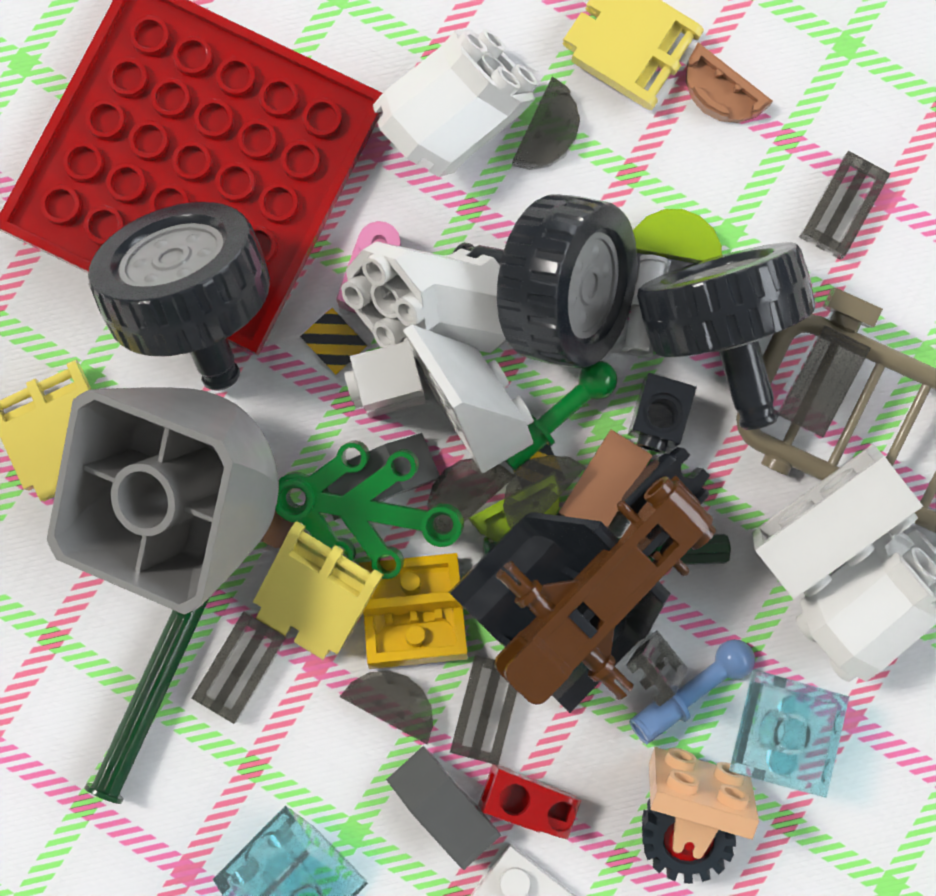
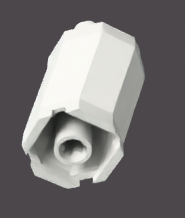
M470 29L455 30L441 47L385 90L373 104L375 113L383 112V115L377 121L379 129L404 157L415 164H418L423 158L434 164L428 171L441 177L455 173L466 159L518 118L535 100L532 90L538 83L529 70L520 64L515 65L503 53L505 45L489 30L484 29L479 35Z
M376 241L363 249L346 269L348 281L341 287L343 299L348 306L355 310L373 333L376 342L381 347L408 341L403 329L412 324L474 346L479 351L492 353L507 341L498 318L497 281L500 265L494 257L482 254L478 258H472L468 256L471 251L459 249L450 256H443Z
M915 529L907 535L901 532L892 536L887 532L872 543L875 549L868 557L854 566H848L845 562L829 574L832 580L827 586L810 597L805 595L799 601L803 613L796 617V621L800 631L806 638L819 644L829 656L830 664L835 673L847 682L856 677L867 682L886 668L936 624V549L922 533Z

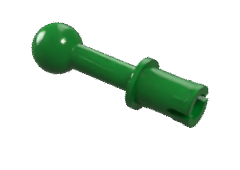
M599 361L590 367L582 368L578 377V385L540 418L536 419L532 415L534 422L527 426L533 444L506 459L505 462L516 471L547 443L550 446L555 444L554 439L550 435L590 399H604L614 392L618 380L615 369L605 361Z

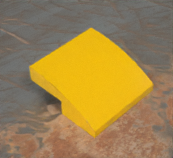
M457 553L404 558V566L397 576L392 579H381L363 611L369 669L468 659L463 606L449 593L460 581ZM395 559L380 561L381 566L385 570L391 571L396 568ZM372 561L359 563V566L370 573L373 572Z

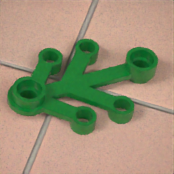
M352 440L341 446L335 458L310 476L301 472H292L278 480L279 490L275 511L280 517L289 522H302L312 537L331 549L335 545L343 547L347 552V558L353 561L356 555L354 544L347 538H337L321 513L340 516L371 559L372 569L383 574L382 579H392L397 576L404 566V557L399 549L385 544L370 522L422 531L426 541L436 547L452 545L457 541L464 529V519L461 512L450 504H437L430 510H423L372 500L397 481H407L416 474L419 468V460L415 453L408 449L395 451L390 455L384 467L344 495L324 492L323 490L344 473L358 472L368 464L370 452L368 447L361 441ZM348 448H355L360 452L361 462L359 465H352L347 461L345 454ZM397 457H405L409 460L411 464L409 473L402 474L395 469L394 461ZM293 488H298L304 492L306 499L303 505L295 504L292 501L290 493ZM447 515L453 522L452 530H440L436 525L437 516ZM382 555H389L395 559L396 568L394 570H385L381 566L380 557Z

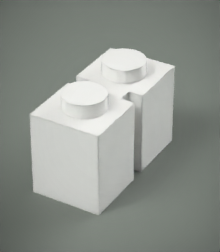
M409 341L350 356L353 370L344 372L350 398L354 402L355 408L364 407L369 418L426 403Z

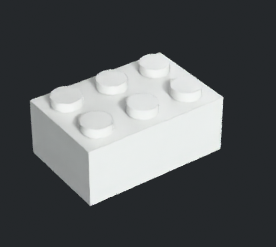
M872 444L752 532L755 551L793 600L802 593L810 597L827 586L832 580L829 574L845 562L848 566H854L868 557L875 549L872 543L889 532L894 536L910 527L918 518L915 512L921 509L923 505L886 457Z

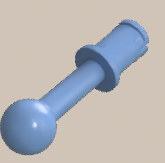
M728 640L717 649L715 662L677 691L672 690L668 686L662 688V696L629 721L631 728L644 744H649L679 720L687 722L691 718L687 708L726 678L741 679L746 677L753 670L755 664V655L752 648L744 641Z

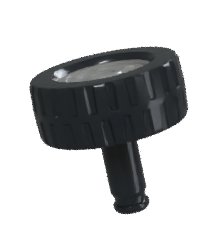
M547 195L534 201L518 218L504 249L482 245L474 247L473 244L465 242L459 244L454 249L453 253L459 249L471 251L468 256L472 258H478L482 254L494 257L500 265L497 281L498 318L505 339L521 356L552 365L586 368L602 360L618 340L628 318L634 297L637 278V248L631 223L625 213L616 205L581 196Z
M191 202L165 207L146 214L125 225L110 236L95 253L88 272L89 286L99 312L112 336L120 345L130 351L147 356H174L190 353L198 372L202 375L201 380L204 386L210 390H225L236 383L240 376V369L234 362V354L227 337L244 327L259 312L266 301L270 287V275L261 246L249 220L240 211L221 203Z
M784 242L762 245L713 257L661 275L643 284L638 289L637 297L643 323L651 347L658 356L684 357L708 352H719L734 408L740 415L739 426L744 430H755L767 427L777 421L779 414L773 407L774 396L758 340L803 321L815 310L816 303L810 275L802 250L796 243Z

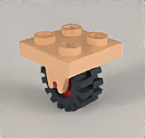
M654 747L649 762L650 799L647 802V810H643L642 843L647 860L653 859V868L658 873L666 868L667 879L676 881L678 873L684 875V883L693 884L692 874L699 873L702 882L710 880L711 868L719 875L725 870L724 860L731 862L734 856L733 847H736L735 835L753 840L759 818L751 775L746 774L743 769L731 763L719 762L716 765L699 760L692 753L680 748L665 750Z

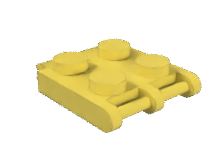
M589 0L585 9L597 19L595 20L581 12L563 39L562 44L574 52L571 62L642 107L653 110L658 102L656 98L657 93L670 74L676 75L681 67L680 58L691 41L700 38L704 32L703 27L662 0ZM680 33L685 34L672 55L667 54L672 49ZM658 67L661 68L662 70L654 80L649 90H645L650 79L652 78Z
M77 360L67 363L68 369L39 382L35 378L26 382L27 388L0 400V438L23 489L28 491L35 489L40 501L43 502L55 497L72 401L81 393L92 390ZM70 378L73 379V383L45 395L44 390ZM32 397V402L5 414L4 409Z
M296 521L289 530L253 600V603L261 607L256 619L285 637L292 627L299 630L294 643L324 660L330 650L338 654L344 647L381 581L383 574L375 569L370 573L344 557V550L335 545L331 549L305 533L306 527Z

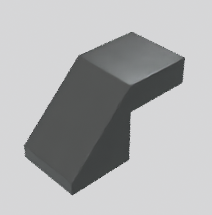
M420 433L370 450L369 462L363 469L355 473H344L323 491L340 495L346 494L384 467L390 455L400 449H408L415 453L419 460L418 471L407 481H397L373 498V501L383 502L395 495L431 484L441 477L424 436ZM361 455L347 461L352 465H359ZM397 457L395 459L394 466L398 472L402 474L410 472L411 464L407 458ZM332 515L334 520L340 519V516Z
M424 746L386 779L411 814L463 870L502 836L475 801L457 786L434 755Z

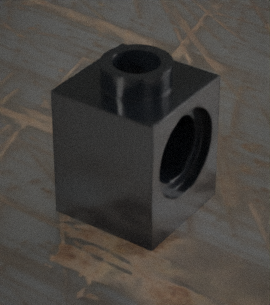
M649 372L643 379L627 435L638 438L636 445L650 451L665 453L667 447L676 448L681 444L697 386ZM653 404L666 406L672 414L671 426L667 428L654 426L648 417L649 406Z

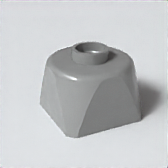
M173 387L87 390L72 401L47 534L48 545L58 561L179 613L187 614L194 611L207 601L240 566L262 540L270 527L276 509L279 490L278 472L271 447L262 430L247 412L232 401L207 391Z

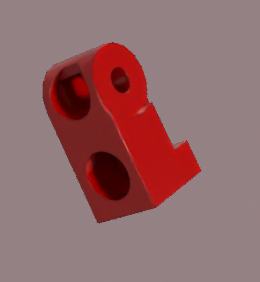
M493 762L478 806L483 813L538 833L541 831L559 838L568 839L582 800L568 792L531 779Z

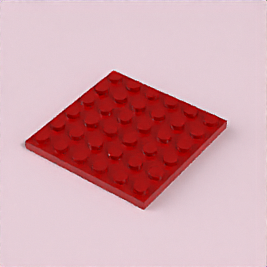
M113 0L0 212V231L88 273L91 261L103 243L119 229L146 214L165 207L191 202H215L233 207L249 220L255 232L270 275V287L266 301L259 312L244 327L227 337V340L259 356L382 112L375 113L373 104L383 93L189 0Z

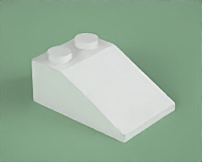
M412 324L403 329L435 400L482 474L533 444L527 426L534 422L532 415L519 396L511 400L504 388L509 385V382L496 360L487 363L476 347Z

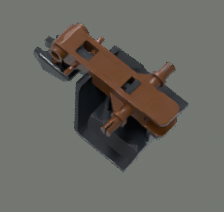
M676 447L670 453H665L651 461L623 495L622 500L617 503L618 510L631 522L620 540L601 521L530 512L522 517L449 591L504 647L495 658V669L531 704H543L553 696L571 713L600 681L615 695L617 700H621L627 694L614 682V679L628 692L632 691L634 684L615 666L639 641L646 638L671 593L659 580L672 567L682 576H687L689 568L680 558L690 548L696 550L704 546L716 532V528L712 525V516L701 506L709 496L708 490L702 487L710 475L703 468L697 467L687 477L683 476L681 466L690 456L685 448ZM663 545V547L661 548V550H660L659 552H658L657 550H655L657 547H660V546ZM649 555L654 559L653 562L648 558Z

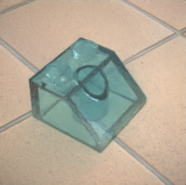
M753 670L729 772L827 798L850 696L759 670Z
M286 805L213 878L222 896H357L368 884L355 867L311 823Z

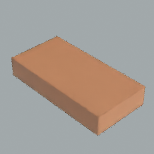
M611 429L558 514L566 517L601 521L608 528L618 512L617 503L622 500L623 495L642 473L653 455Z

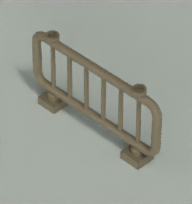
M838 288L831 289L823 305V308L833 312L830 320L811 314L803 321L774 333L763 354L771 385L792 340L797 335L810 333L830 342L783 441L764 433L760 429L744 430L739 426L740 415L737 412V428L744 442L756 451L765 454L761 462L762 465L788 476L793 467L822 481L840 468L837 465L885 367L922 384L886 456V459L892 466L931 388L936 390V368L857 333L861 325L867 328L875 327L883 309ZM842 347L876 364L827 462L792 446V443L838 348ZM936 471L920 501L923 507L915 512L918 518L914 522V524L936 533V511L929 509V506L936 494Z

